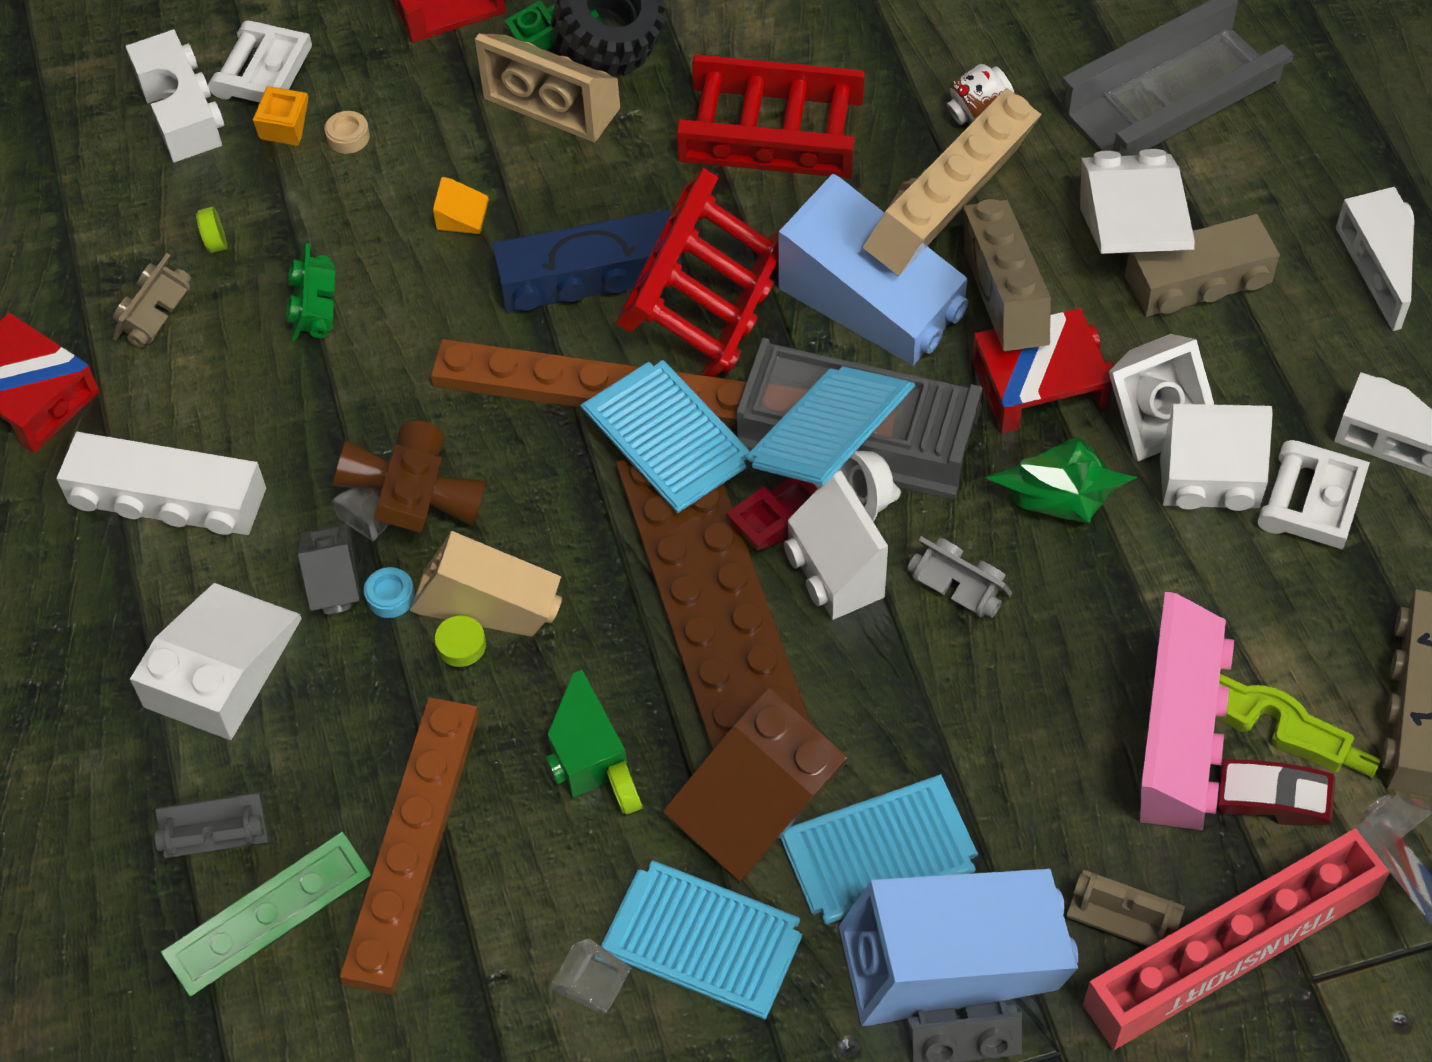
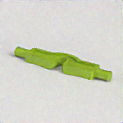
M1220 674L1219 685L1229 686L1226 717L1215 716L1216 718L1239 732H1247L1252 729L1253 724L1258 721L1261 715H1272L1277 720L1272 736V743L1276 749L1310 760L1334 772H1338L1342 764L1373 779L1382 759L1351 746L1354 741L1352 734L1309 715L1295 698L1281 690L1262 685L1246 686Z

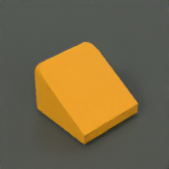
M266 86L253 118L258 137L262 140L298 146L303 133L309 98L308 93Z
M442 177L433 208L437 230L480 234L489 202L488 196L453 179Z

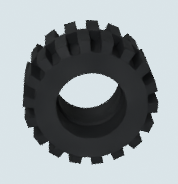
M557 0L551 18V27L554 28L552 36L555 43H562L559 51L563 56H571L574 62L597 71H604L612 77H615L617 71H620L624 76L631 73L634 66L637 68L642 66L647 56H650L664 24L665 2L664 0ZM603 8L613 11L624 20L627 26L612 27L599 22L589 10Z

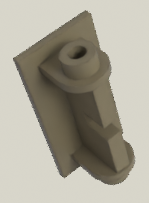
M168 253L165 254L157 266L150 263L145 268L136 285L141 288L133 299L126 296L117 307L112 317L117 322L113 336L114 340L117 341L121 334L126 332L129 334L127 336L128 340L137 347L142 348L145 344H151L168 319V315L156 309L155 306L158 304L172 313L190 290L189 282L191 277L188 273L181 269L172 271L167 268L171 256Z
M1083 870L1079 876L1074 897L1066 917L1150 947L1178 930L1185 906L1108 879L1097 873Z

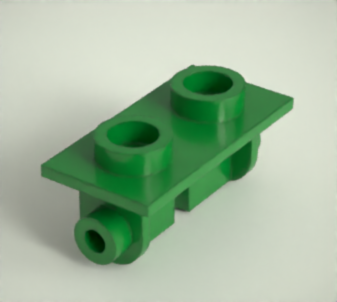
M309 243L305 244L299 260L292 259L288 273L287 284L294 287V295H290L285 313V321L292 323L291 342H296L300 330L310 332V335L314 338H325L328 332L333 329L334 300L317 297V295L333 297L336 266L328 256L310 257L311 244Z

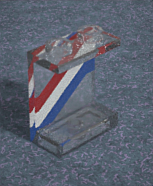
M1390 794L1385 795L1365 810L1364 814L1367 819L1355 828L1432 925V876L1402 839L1405 834L1432 814V808L1428 803L1400 794H1396L1394 797Z

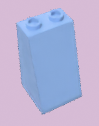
M832 173L779 231V289L914 366L925 352L930 354L935 350L945 328L951 322L956 324L963 317L969 303L968 299L965 298L967 278L929 247H926L900 276L895 274L862 248L884 215V212L843 179Z
M1051 869L870 880L839 925L861 1026L907 1019V1017L917 1016V1010L932 1011L955 1008L956 1010L965 1008V1006L982 1005L1059 990L1078 969V949L1074 939L1069 937L1063 916L1064 899L1061 891L1055 887Z

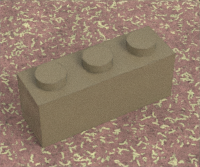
M1258 214L1194 230V250L1129 252L1125 278L1145 317L1159 313H1173L1185 306L1204 301L1214 302L1229 294L1244 290H1258L1266 284L1272 283L1280 254Z

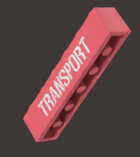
M1356 827L1089 982L1083 1006L1113 1050H1116L1379 895L1391 868L1361 830Z

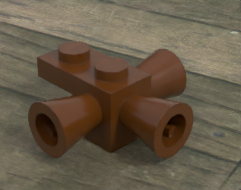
M414 420L405 423L400 428L398 444H395L390 462L345 439L332 486L381 490L374 519L422 533L429 505L473 526L486 481L437 476L442 459L438 455L445 444L443 433L430 422Z

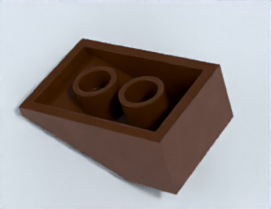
M769 687L730 729L662 813L740 883L844 769L848 756Z

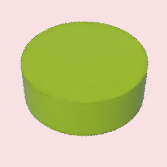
M212 206L198 210L196 213L197 224L207 251L212 254L226 250L227 241L215 207Z
M465 615L450 617L443 621L436 630L435 644L438 654L445 663L451 666H469L477 662L485 652L486 639L483 627L472 617Z
M625 760L609 766L606 771L623 814L626 813L628 815L643 809Z

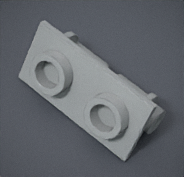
M922 536L920 537L919 541L927 550L924 556L918 553L915 554L908 565V571L914 573L913 579L942 595H945L952 581L955 580L960 584L951 599L976 613L979 617L987 615L993 618L1002 603L1001 600L996 598L998 593L1002 592L1009 597L1012 594L1009 587L1002 582L1006 575L982 560L979 561L977 567L960 558L964 551L941 537H938L935 543Z

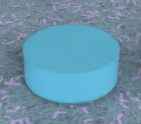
M394 567L379 569L369 576L364 585L367 605L377 616L394 618L404 614L411 608L415 596L413 583L410 576L401 569Z

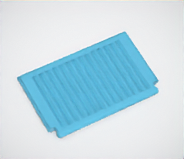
M664 360L655 366L650 362L645 363L580 405L581 409L677 514L746 469L744 460L747 459L746 455L750 450Z
M844 366L839 370L830 368L746 455V458L749 462H753L752 466L755 469L824 486L915 387V383Z
M941 774L791 826L780 838L811 914L815 915L822 912L825 924L844 919L870 880L971 874L975 872V865L970 859L978 856Z
M652 860L649 864L648 872L641 869L637 870L598 952L766 1020L803 934L794 930L800 923L798 916Z

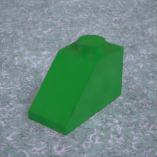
M583 670L574 672L547 734L551 754L544 757L556 785L565 782L572 798L610 782L606 771L609 766L624 760L627 764L626 750Z

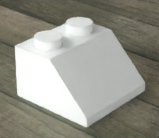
M1173 404L1160 456L1163 506H1179L1183 509L1227 507L1235 511L1260 508L1268 483L1272 406Z
M839 471L824 486H820L788 519V540L784 542V550L789 562L795 569L801 567L807 577L806 586L816 606L824 605L832 620L885 597L888 545L842 471Z

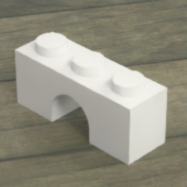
M171 30L126 45L134 74L147 104L164 99L152 103L151 107L173 163L222 146L217 128L223 127L224 122L216 102L207 103L206 98L211 97L203 73L194 74L193 69L198 68L189 43L181 45L175 30Z

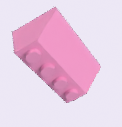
M1165 592L1141 787L1140 822L1203 830L1205 813L1216 814L1219 783L1209 782L1210 764L1221 765L1224 734L1214 733L1215 716L1226 717L1229 686L1219 685L1221 669L1231 670L1234 639L1224 638L1225 619L1172 592Z

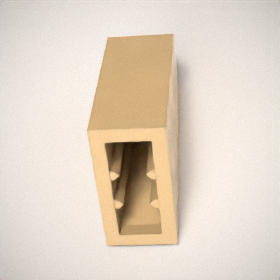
M451 531L425 567L410 611L418 615L444 620L453 616L465 615L476 619L484 628L533 637L545 622L551 624L558 613L562 597L556 595L561 576Z

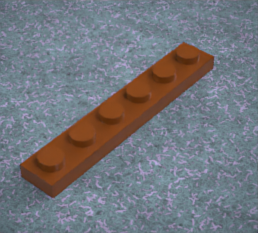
M428 698L340 974V980L344 986L393 996L395 994L478 722L479 712L477 706Z

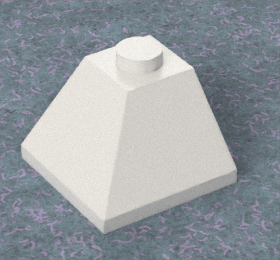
M1173 334L1166 335L1129 350L1109 371L1135 461H1141L1162 451L1173 404L1214 405L1197 340Z

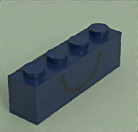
M670 209L492 243L506 313L517 310H531L538 306L564 301L573 302L581 298L605 293H619L633 288L671 213ZM680 254L677 262L682 265V256Z

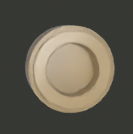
M338 112L331 116L325 124L328 145L336 152L344 154L357 152L364 148L370 139L367 120L358 112Z

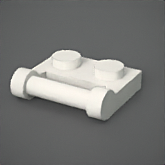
M244 21L237 32V43L221 71L214 73L208 83V88L213 95L221 99H230L231 96L256 102L261 101L266 86L289 90L312 47L310 34L254 21ZM258 47L243 76H238L252 49Z
M1290 440L1284 442L1279 454V461L1281 462L1279 473L1269 503L1261 509L1258 525L1269 533L1280 534L1287 532L1343 549L1370 462L1300 441ZM1307 467L1315 470L1301 513L1288 509L1299 471Z

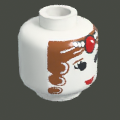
M979 64L950 84L949 90L952 100L947 103V107L959 125L965 122L971 125L1006 88L1013 93L1014 90L999 67L995 66L991 69L985 64Z

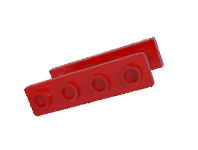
M693 56V88L702 91L697 120H679L677 130L679 162L828 177L833 173L840 178L852 179L855 136H845L843 134L848 105H863L864 71L720 56ZM719 93L745 95L739 125L714 123ZM762 97L788 99L783 129L757 127ZM805 101L831 103L826 134L800 131Z
M703 168L684 186L615 323L631 333L644 320L648 323L655 321L707 355L709 359L701 375L715 377L721 371L727 374L738 361L741 350L737 348L740 339L746 337L755 325L758 316L753 311L757 303L760 304L766 298L774 284V281L769 277L772 271L779 267V231L784 225L769 238H766L715 203L716 198L711 195L719 177ZM706 218L758 253L751 271L698 236L699 231L694 228L697 220ZM688 251L742 287L735 304H731L681 271L682 265L677 262L680 254H685ZM672 286L725 321L726 323L718 340L664 306L665 300L660 297L664 287L669 288Z

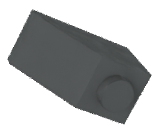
M349 524L302 532L298 557L310 611L322 609L324 614H334L350 609L352 602L359 601L360 588Z

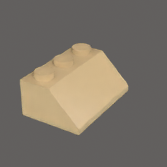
M479 33L475 38L483 96L488 101L594 143L620 109L618 79L604 71L594 70L576 63L568 57L558 56L540 49L532 43L523 42L507 35Z

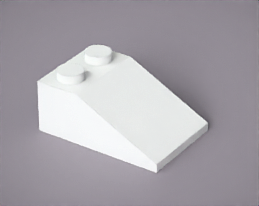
M1145 149L1141 150L1139 155L1121 156L1119 152L1100 151L1096 152L1094 157L1081 158L1080 210L1101 254L1194 250L1195 240L1180 169L1171 154H1166L1164 150Z
M213 583L155 637L130 678L131 683L144 708L232 740L300 623L301 616L296 612Z

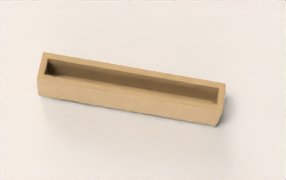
M1006 88L885 211L862 248L900 276L962 210L963 206L976 195L1018 150L1042 114L1031 107L1026 99Z

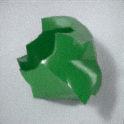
M1076 437L1047 449L1038 456L1023 459L1020 465L984 478L1012 489L1010 492L1011 496L1021 508L1090 524L1093 515L1110 495L1136 479L1137 476L1106 469L1105 461L1097 457L1095 450L1080 437Z

